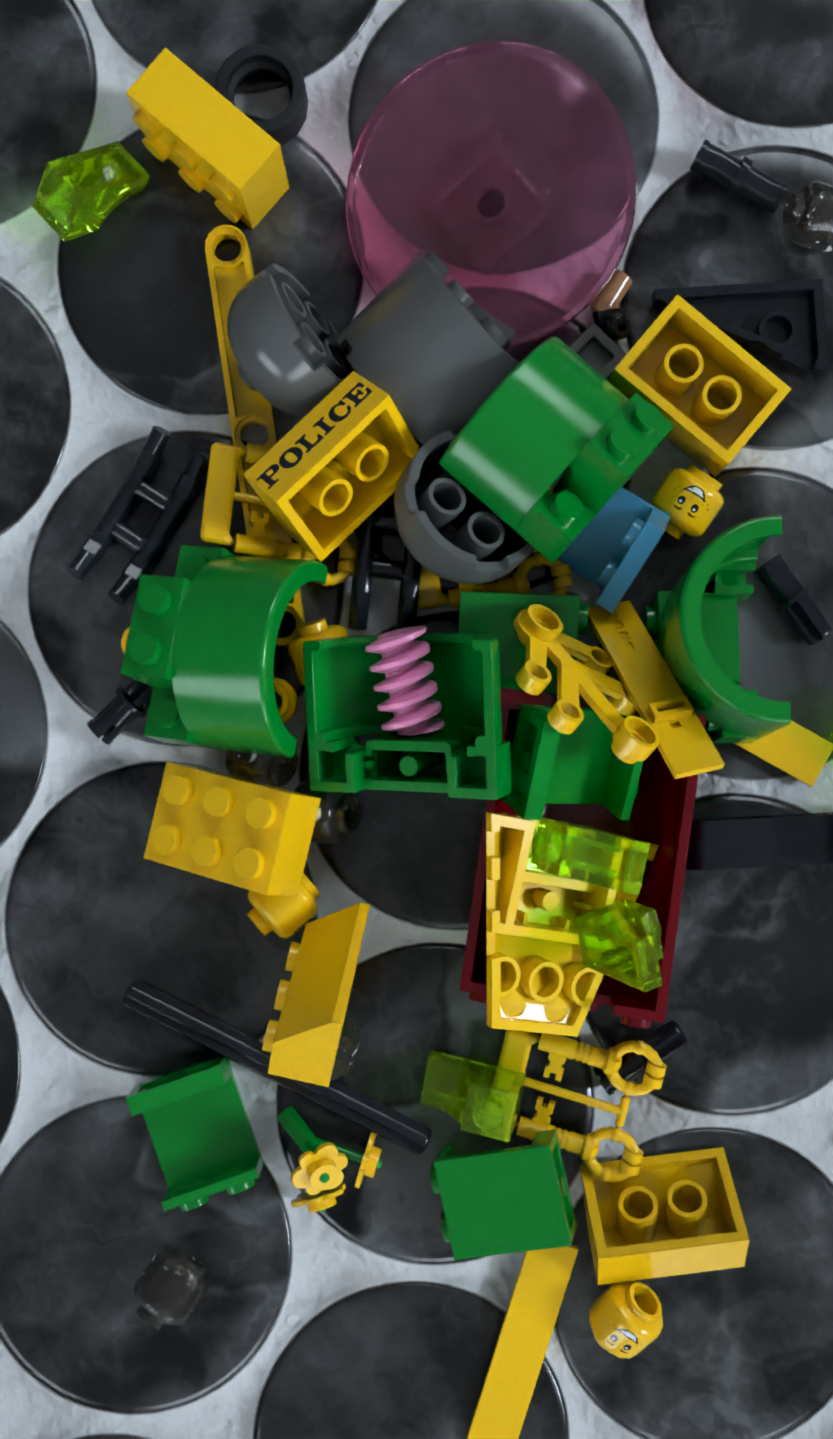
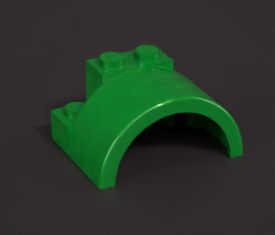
M551 337L531 351L496 387L453 440L440 459L439 464L553 564L614 495L649 459L665 440L668 433L674 428V425L661 415L655 406L649 404L639 394L635 393L628 399L560 338ZM563 474V476L560 478V480H559V481L556 483V485L553 487V492H554V493L550 492L549 489L551 488V486H552V485L557 481V479Z
M781 515L754 518L737 524L717 536L697 556L677 581L672 591H658L649 602L650 606H644L642 622L683 693L693 706L694 711L697 714L706 715L705 730L711 731L713 743H752L791 723L790 702L766 699L758 696V690H745L739 686L740 654L737 602H745L754 593V585H746V573L756 570L755 562L758 558V548L769 537L781 536L783 534Z
M181 545L175 577L140 574L121 674L153 687L143 736L163 743L292 758L295 754L297 738L288 732L281 720L274 691L273 672L276 640L284 612L293 595L301 586L310 581L325 584L328 571L327 566L314 560L236 556L222 547Z
M433 632L424 633L414 639L425 641L430 645V652L419 660L430 661L434 665V671L423 679L437 682V692L428 698L437 699L441 702V711L433 717L445 721V726L433 732L411 736L398 735L395 731H386L381 728V724L392 719L394 716L393 712L378 711L377 705L390 697L389 693L374 691L373 686L386 679L384 673L369 671V666L382 659L381 654L365 651V647L378 639L377 636L381 634L326 638L305 641L303 643L310 791L356 793L368 789L448 793V798L498 800L512 792L511 741L502 740L500 652L497 637L478 633ZM381 733L380 737L368 740L365 746L358 744L354 739V736Z

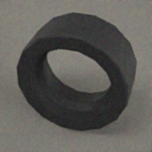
M254 44L240 48L225 59L216 76L215 90L235 106V92L247 79L258 75H269L284 81L290 92V100L286 109L275 118L264 121H252L276 140L280 146L285 145L298 135L307 117L308 97L301 68L290 54L275 46Z

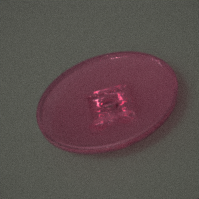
M507 41L479 42L444 52L424 62L391 89L369 118L357 143L348 174L346 218L352 250L360 271L371 290L377 295L418 252L425 255L431 249L451 271L445 277L448 283L456 279L474 299L476 305L517 333L508 348L531 343L552 334L577 317L600 294L615 272L626 249L634 222L637 196L636 170L630 140L617 110L602 88L578 66L554 52L538 46ZM491 192H499L504 195L505 205L499 215L485 217L480 213V203L485 195Z

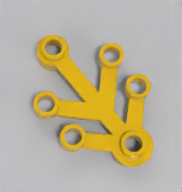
M532 604L528 609L521 610L514 618L513 624L519 640L526 646V662L516 674L515 680L518 686L526 693L540 695L552 680V675L546 668L547 656L556 665L557 702L547 714L550 725L558 732L567 735L572 734L584 720V713L579 706L580 694L613 733L611 748L614 754L628 764L645 761L660 744L659 735L646 720L633 716L637 709L622 682L605 675L612 667L606 652L597 646H589L562 633L563 623L555 612L543 605ZM570 655L578 658L579 660H574ZM603 693L609 695V700L603 695Z

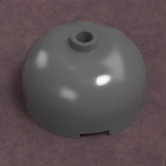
M272 263L243 285L234 297L227 318L228 338L232 352L239 364L238 372L245 384L251 390L258 391L276 408L295 416L305 417L355 369L346 358L349 354L348 349L345 348L343 350L336 341L338 332L332 322L328 321L326 323L317 308L311 302H305L310 297L308 290L288 270Z
M450 430L429 439L403 470L394 496L395 522L407 550L428 571L456 583H486L510 573L535 548L439 464L440 459L458 435H452Z

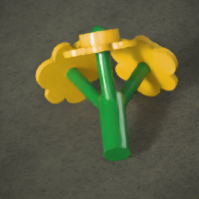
M292 1106L283 1110L277 1117V1120L303 1152L298 1160L300 1166L291 1174V1181L296 1188H305L307 1192L301 1193L297 1198L291 1201L292 1207L307 1205L308 1212H325L327 1208L337 1204L336 1197L343 1194L346 1189L345 1183H342L344 1178L342 1170L347 1166L348 1160L361 1164L354 1186L356 1188H360L364 1176L373 1178L376 1169L382 1167V1160L380 1159L382 1149L374 1146L377 1134L373 1132L369 1137L365 1153L316 1137Z

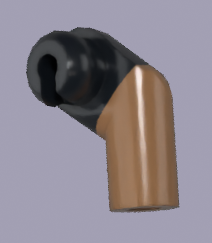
M616 269L611 272L590 305L594 323L614 342L624 339L630 331V320H624V314L621 312L619 303L633 283L626 273Z

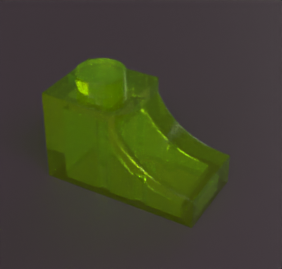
M119 141L47 162L32 207L66 242L99 230L104 219L114 208L128 197L144 190L150 175Z
M542 817V820L539 822L538 831L532 841L533 854L530 866L556 876L596 884L623 893L639 895L650 843L587 825Z
M623 899L575 917L584 966L645 993L662 986L659 960L664 958L660 938L662 928L656 914V909Z
M432 1050L428 1056L420 1103L448 1113L461 1124L460 1130L510 1142L518 1120L526 1073Z

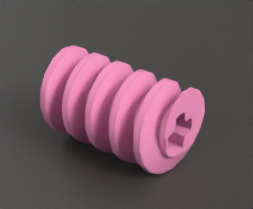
M412 626L385 632L377 636L378 639L365 647L366 652L381 654L382 658L369 666V671L384 673L386 679L374 685L373 690L389 693L390 697L378 704L377 709L378 711L393 712L394 716L392 719L381 724L382 730L395 731L398 735L411 736L433 732L445 726V721L433 717L441 711V702L437 699L428 698L437 692V682L423 679L434 671V665L430 661L419 660L430 652V645L425 641L414 640L426 632V626Z

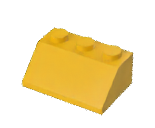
M360 902L309 922L305 926L301 943L291 942L285 971L292 972L290 981L280 980L274 1009L281 1011L279 1021L269 1019L263 1041L262 1051L271 1052L268 1074L329 1087L370 904Z
M724 1147L643 1157L637 1176H630L623 1181L617 1182L602 1181L588 1169L586 1164L580 1165L588 1236L598 1285L745 1267L750 1240ZM621 1160L599 1162V1164L614 1170L619 1169Z

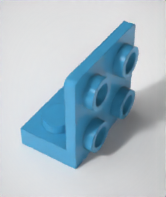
M622 487L558 559L564 564H569L570 570L602 588L596 604L613 613L665 532L670 516Z

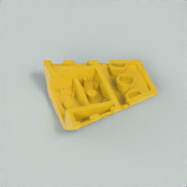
M486 812L487 1026L494 1029L578 1037L604 976V973L599 969L608 949L615 950L623 932L617 929L628 901L635 903L643 885L637 880L646 860L653 861L659 845L545 820L522 819L519 815Z

